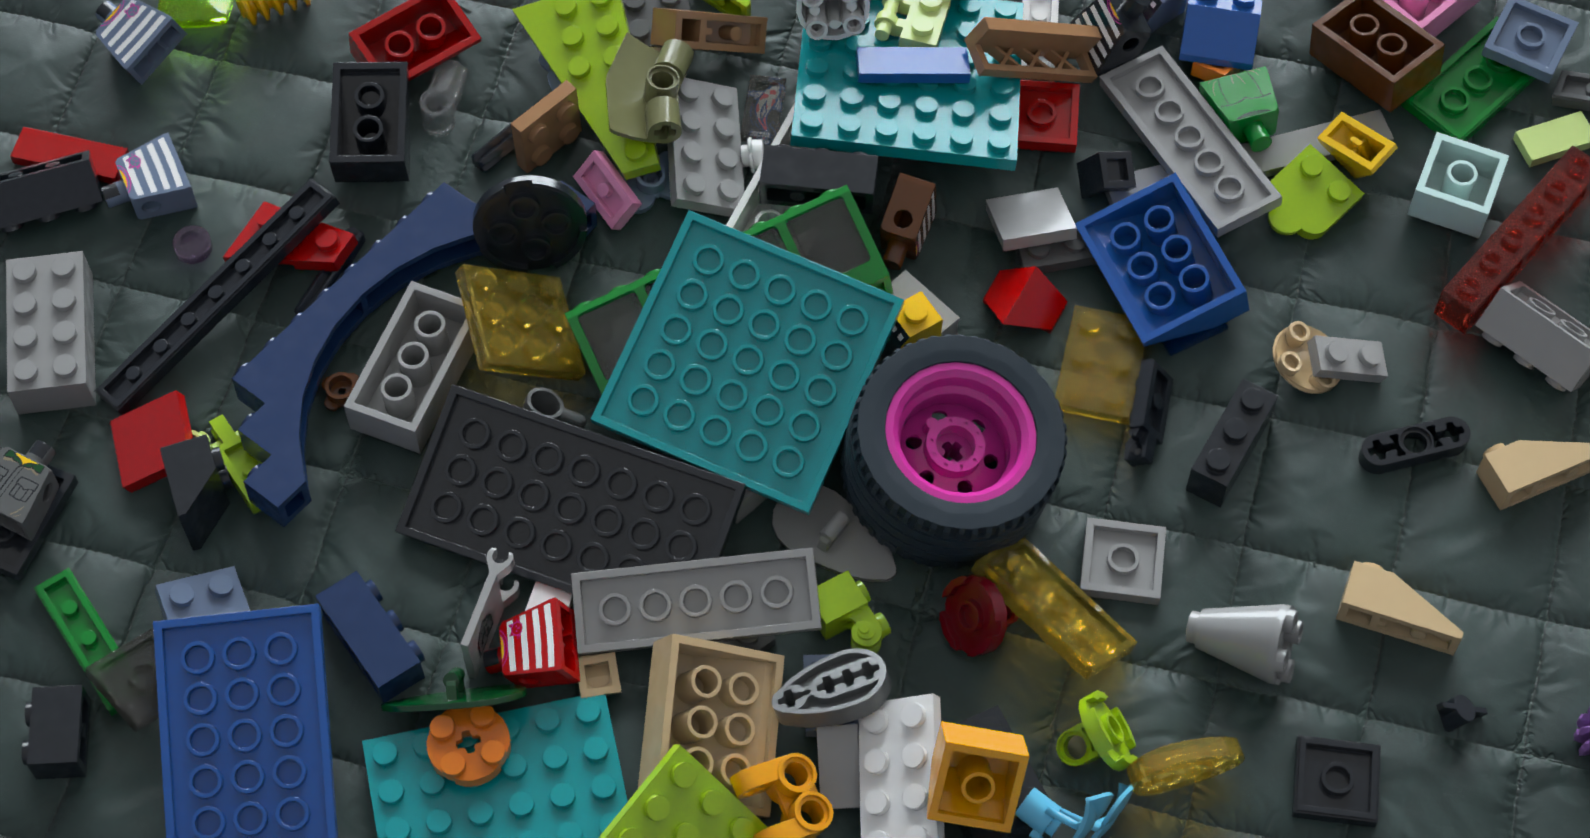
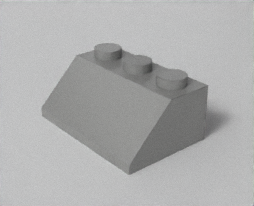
M1521 281L1500 288L1475 325L1484 331L1482 333L1483 338L1497 347L1504 345L1515 353L1513 358L1528 369L1535 367L1547 375L1545 380L1557 390L1565 392L1567 389L1572 392L1580 388L1590 376V329Z

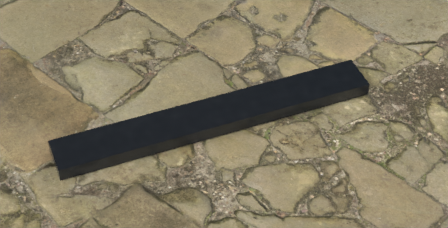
M310 179L94 390L98 397L119 415L128 413L340 204L336 196L313 179Z

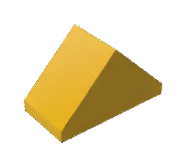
M1343 112L1317 137L1319 143L1355 179L1373 175L1398 148L1396 143Z

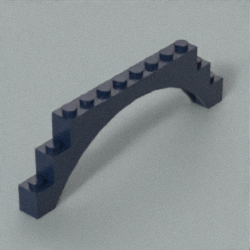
M561 180L560 182L572 189L584 204L587 215L588 235L597 226L596 205L593 201ZM445 182L434 192H429L416 209L409 215L403 216L390 233L383 239L377 240L364 257L357 263L351 264L338 281L331 287L325 288L311 306L304 312L298 313L285 330L277 337L271 338L265 344L263 350L250 362L241 365L232 378L238 400L255 411V413L249 414L237 429L244 450L262 462V464L252 468L247 479L243 481L249 500L283 527L312 501L305 461L308 416L320 380L340 346L367 315L399 290L408 286L411 281L416 282L438 269L483 255L473 233L472 219L476 203Z

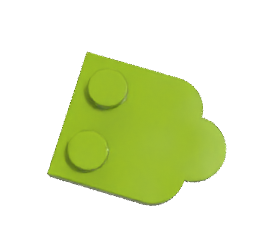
M1309 144L1270 181L1281 194L1282 204L1268 212V222L1271 228L1280 235H1293L1297 233L1306 239H1318L1351 210L1365 193L1317 149Z

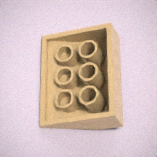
M670 634L653 642L638 788L672 746L678 744L685 748L736 796L729 780L732 775L776 757L779 721L772 706V697L782 687L785 656L678 634ZM766 791L739 799L758 818H770L772 800Z

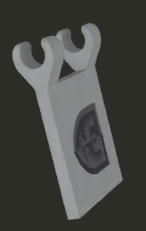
M493 547L489 549L486 556L489 569L488 577L460 644L468 677L474 679L478 676L483 663V653L490 646L504 608L514 602L520 594L519 581L517 580L514 581V586L510 590L504 591L500 589L503 585V578L513 570L515 561L513 553L509 552L508 559L505 562L496 563L494 560L497 558V549Z

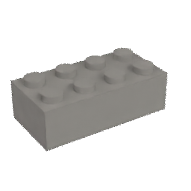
M77 251L6 260L7 393L18 415L95 406L93 274L84 252Z
M411 281L344 404L350 429L421 454L439 419L451 385H456L486 329L481 305Z

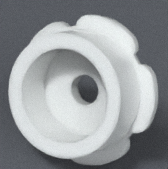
M749 137L747 145H741L743 167H750L753 174L763 160V139L752 140V137Z

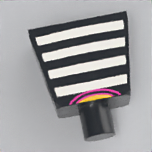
M1095 0L1070 22L1071 24L1098 27L1102 38L1088 52L1097 76H1101L1138 57L1151 36V29L1143 15V12L1151 3L1150 0Z

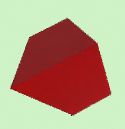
M1037 266L1000 270L983 298V303L990 307L1002 324L1038 328L1050 334L1068 303L1066 298Z

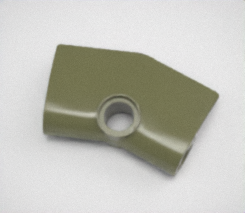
M629 32L626 33L606 76L608 123L611 133L631 140L650 143H670L676 141L681 136L678 91L694 57V51L686 42L678 39H669L664 42L659 52L647 46Z

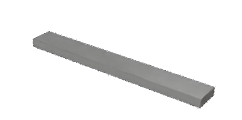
M1380 109L1351 116L1393 142L1394 137ZM1331 122L1272 136L1271 145L1261 152L1252 151L1248 143L1241 144L1266 177L1277 175L1309 144L1317 149L1327 160H1336L1317 139ZM1161 165L1134 171L1136 188L1130 191L1105 192L1109 204L1112 205L1169 176Z

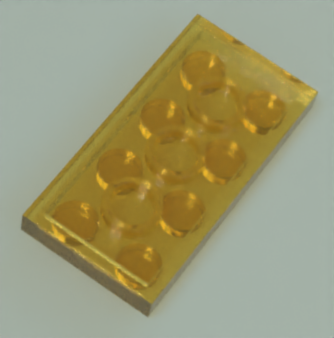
M1025 537L1009 547L994 550L977 559L970 570L974 575L985 576L992 581L1002 594L1004 603L1012 612L1029 625L1046 644L1050 645L1069 663L1073 670L1082 675L1086 680L1130 654L1138 643Z

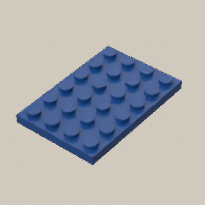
M319 603L153 621L166 838H338L322 616Z

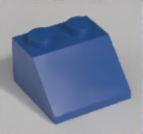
M1188 0L1179 60L1252 70L1262 0Z

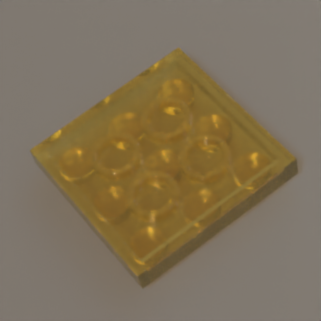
M462 264L455 274L479 370L578 381L586 373L578 343L564 314L569 309L560 277Z

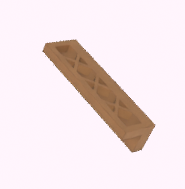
M984 17L964 39L979 76L1092 83L1098 77L1088 55V52L1102 38L1097 26ZM984 52L991 55L999 64L988 63ZM1010 55H1017L1027 63V66L1020 65ZM1038 57H1045L1055 65V68H1050ZM1066 59H1076L1080 70L1075 68Z

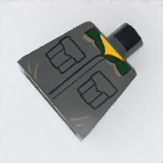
M36 440L26 455L9 447H4L0 450V525L30 541L35 537L59 488L52 470L47 467L56 455V451L40 440Z

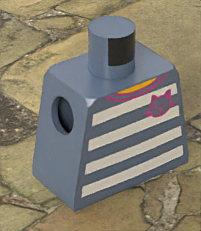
M122 0L118 6L114 5L111 1H105L96 11L97 19L102 22L96 30V36L121 66L141 85L187 34L171 16L140 0Z
M169 133L162 134L119 157L115 163L122 180L101 187L109 209L131 201L138 219H147L198 207L193 190Z

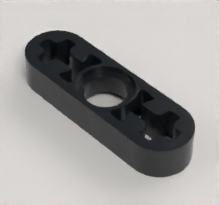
M1449 416L1373 434L1363 441L1358 455L1359 463L1363 469L1372 474H1383L1457 456L1466 448L1471 435L1470 428L1462 419ZM1445 431H1449L1452 436L1458 435L1457 441L1453 442L1450 437L1443 438ZM1407 438H1417L1423 442L1425 450L1420 453H1413L1405 447L1404 440ZM1393 443H1395V450H1391ZM1373 448H1376L1378 453H1385L1383 460H1379L1377 455H1370Z

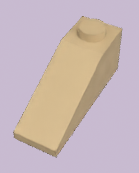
M1518 440L1506 446L1503 443H1499L1483 453V459L1476 473L1501 511L1589 474L1590 443Z
M1354 561L1347 578L1336 619L1454 656L1464 632L1395 573L1386 571L1375 563Z

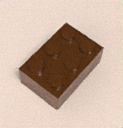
M1344 0L1312 24L1309 54L1388 112H1392L1440 75L1445 44L1383 0Z

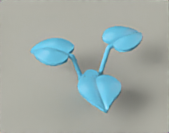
M1118 783L1116 801L1107 815L1102 818L1100 817L1113 799L1114 795L1111 792L1086 797L1084 816L1081 817L1063 809L1034 787L1015 812V816L1033 828L1029 834L1031 838H1044L1042 836L1044 833L1052 837L1062 823L1077 830L1073 838H1085L1091 830L1095 832L1091 838H1101L1111 828L1118 815L1127 805L1134 787L1131 784Z

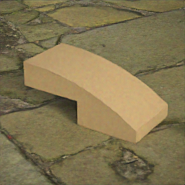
M615 652L578 655L581 681L578 683L581 698L622 693Z

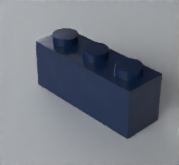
M355 571L315 596L317 603L321 606V614L383 703L425 678L421 665L425 661L422 651L414 640L407 643L400 632L404 630L401 621L392 609L385 612L379 603L383 600L382 595L371 579L364 582L359 573Z

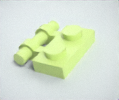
M882 0L884 8L878 12L874 22L876 27L875 37L878 40L886 41L889 35L900 37L899 47L938 46L951 0ZM897 13L907 15L906 20L898 18Z

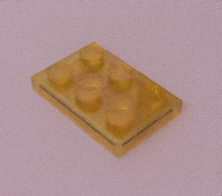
M1079 305L1074 306L1055 398L1060 403V410L1066 413L1129 425L1130 413L1136 392L1135 383L1137 377H1139L1144 346L1126 315Z

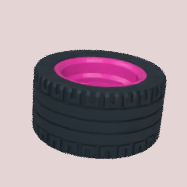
M945 334L939 337L921 338L916 343H908L902 349L898 348L891 357L887 356L884 358L881 365L875 367L873 374L868 376L865 384L862 386L841 446L840 466L842 469L840 475L841 479L844 480L843 490L847 493L846 499L852 505V511L858 517L859 523L869 530L868 533L875 537L878 543L887 546L891 552L897 553L904 559L908 558L917 564L921 563L928 567L941 566L944 569H948V567L958 569L962 568V566L974 567L978 563H987L991 558L997 559L1002 553H1008L1014 545L1017 546L1023 537L1028 535L1031 528L1036 524L1050 500L1065 466L1064 460L1067 456L1065 446L1068 442V437L1065 435L1067 427L1063 423L1064 414L1060 410V403L1054 397V392L1046 382L1047 380L1037 372L1034 366H1031L1026 359L1021 358L1014 351L1009 350L1003 345L976 336ZM934 413H942L946 417L937 420L932 415ZM973 422H976L981 427H983L984 431L981 432V430ZM907 441L914 449L908 448L905 442ZM948 456L953 458L951 461L946 460ZM996 461L997 468L989 469L985 466V464ZM930 475L933 476L932 484L926 481L927 479H929Z

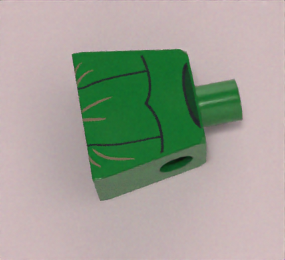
M1266 66L1200 82V94L1239 143L1248 142L1251 150L1254 152H1261L1271 145L1272 139L1270 136L1276 132L1279 109Z

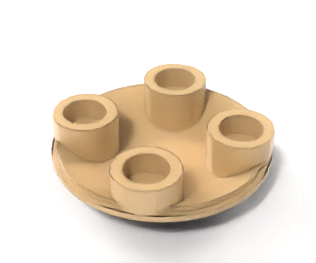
M1294 321L1283 329L1274 340L1272 354L1275 366L1281 376L1300 391L1311 394L1328 392L1338 384L1340 379L1313 377L1307 344L1315 335H1327L1301 321Z

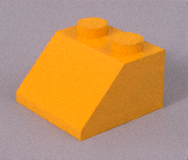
M941 721L931 761L927 819L1010 833L1030 757L1023 735Z

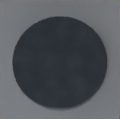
M527 175L501 181L481 196L473 212V233L480 247V252L495 265L513 272L528 273V270L543 269L551 266L558 268L570 261L580 251L587 236V215L581 199L568 186L548 177Z

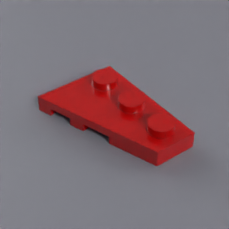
M264 201L223 256L224 261L226 262L281 207ZM321 222L279 264L293 265L295 269L339 271L358 244V241L353 233Z

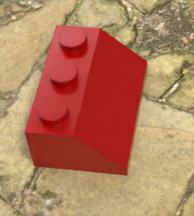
M408 0L349 32L350 53L356 62H408L409 81L482 40L455 0Z

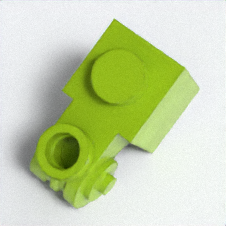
M847 570L818 585L822 630L819 631L824 639L828 640L850 629L851 649L861 648L875 653L879 652L882 639L891 634V628L881 612L874 615L868 606L871 598L863 582L860 580L855 582Z

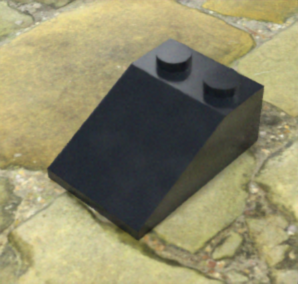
M408 62L333 63L329 164L335 182L409 181L410 115Z

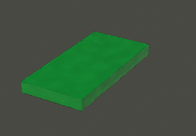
M1496 16L1442 64L1440 75L1401 104L1405 110L1435 133L1439 132L1467 141L1536 79L1481 55L1484 45L1499 17Z

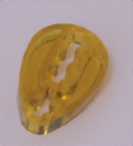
M1206 737L1165 745L1142 755L1129 765L1126 773L1136 795L1152 796L1215 777L1242 764L1245 761V756L1237 738Z

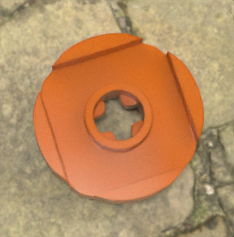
M490 705L448 709L441 715L436 716L430 723V732L427 737V752L437 774L441 777H446L448 780L455 781L456 785L473 787L491 781L501 772V767L506 762L507 757L509 758L511 752V738L505 721ZM471 736L473 739L478 738L481 742L475 744L474 752L467 753L465 748L458 749V744L463 742V738Z

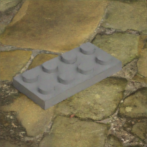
M684 78L678 91L682 134L676 141L668 143L671 206L731 217L744 194L737 88Z

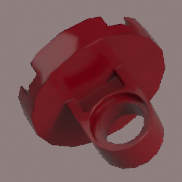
M974 574L960 576L951 580L943 591L942 597H947L945 611L939 612L943 634L953 649L956 651L963 650L968 654L967 656H981L995 651L1003 641L1006 629L1019 618V608L1015 600L1009 594L999 591L996 585L985 576Z

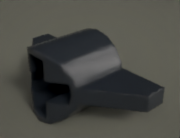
M1457 695L1446 702L1436 705L1443 727L1447 732H1452L1469 723L1474 718L1483 717L1488 714L1486 708L1473 706L1471 701L1464 695Z

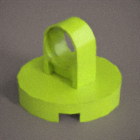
M1096 690L1080 699L1079 712L1082 722L1059 736L1056 750L1058 757L1065 764L1083 766L1102 758L1113 770L1120 772L1137 762L1138 757L1133 754L1130 755V750L1136 747L1130 727L1118 707L1109 710L1103 702L1108 698L1104 692ZM1076 735L1082 737L1087 746L1086 753L1081 759L1073 758L1068 751V743Z

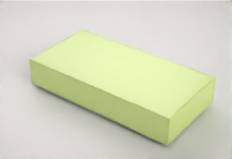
M1582 111L1516 131L1513 140L1530 168L1589 149L1590 124Z

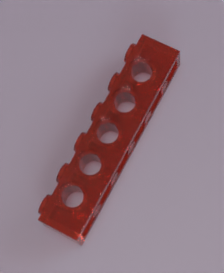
M1572 145L1444 287L1434 314L1464 335L1482 316L1500 288L1509 285L1590 194V156Z

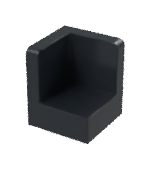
M1131 151L1098 152L1077 163L1082 198H1091L1102 192L1130 191L1136 188Z

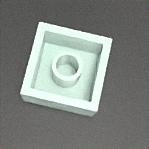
M1437 132L1407 215L1479 238L1489 215L1509 155Z

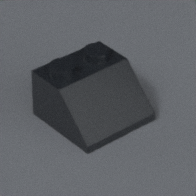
M207 434L160 448L176 511L193 551L202 548L230 505L226 489L233 487L220 447L212 448Z

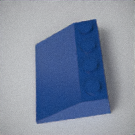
M1176 172L1075 223L1077 231L1144 347L1218 327L1250 310L1246 289Z

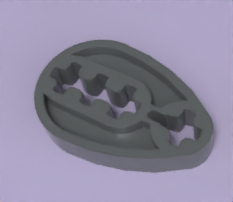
M861 648L846 649L820 659L790 678L773 695L772 706L778 721L785 726L812 728L844 724L866 717L879 709L890 694L891 679L883 659L878 654ZM874 675L873 678L866 679L867 677ZM854 682V685L847 687L849 683ZM835 689L834 692L828 693V691Z

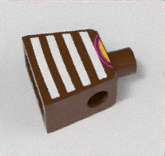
M900 172L880 227L881 248L884 250L881 258L887 268L900 270L905 257L912 260L918 258L937 213L935 183Z

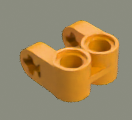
M790 753L743 769L729 778L738 799L747 798L766 791L769 798L780 806L782 811L780 823L763 829L755 834L753 838H816L833 820L832 804L827 797L818 792L815 786L817 779L816 767L812 760L803 754ZM785 773L790 774L795 779L797 786L787 781ZM801 811L806 812L811 817L813 824L807 823L803 819Z

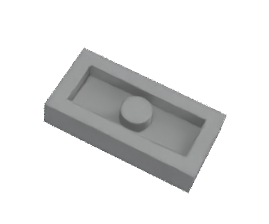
M1317 335L1307 342L1313 377L1380 383L1388 377L1382 342Z

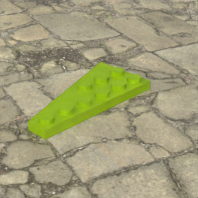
M540 0L512 9L560 83L562 84L567 80L577 89L580 112L624 178L629 180L662 170L656 143L631 140L617 136L609 131L606 76L626 33H630L623 1Z

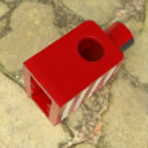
M556 597L503 621L499 626L500 647L486 650L483 653V662L487 672L494 674L502 671L504 677L515 685L534 688L581 682L574 610Z

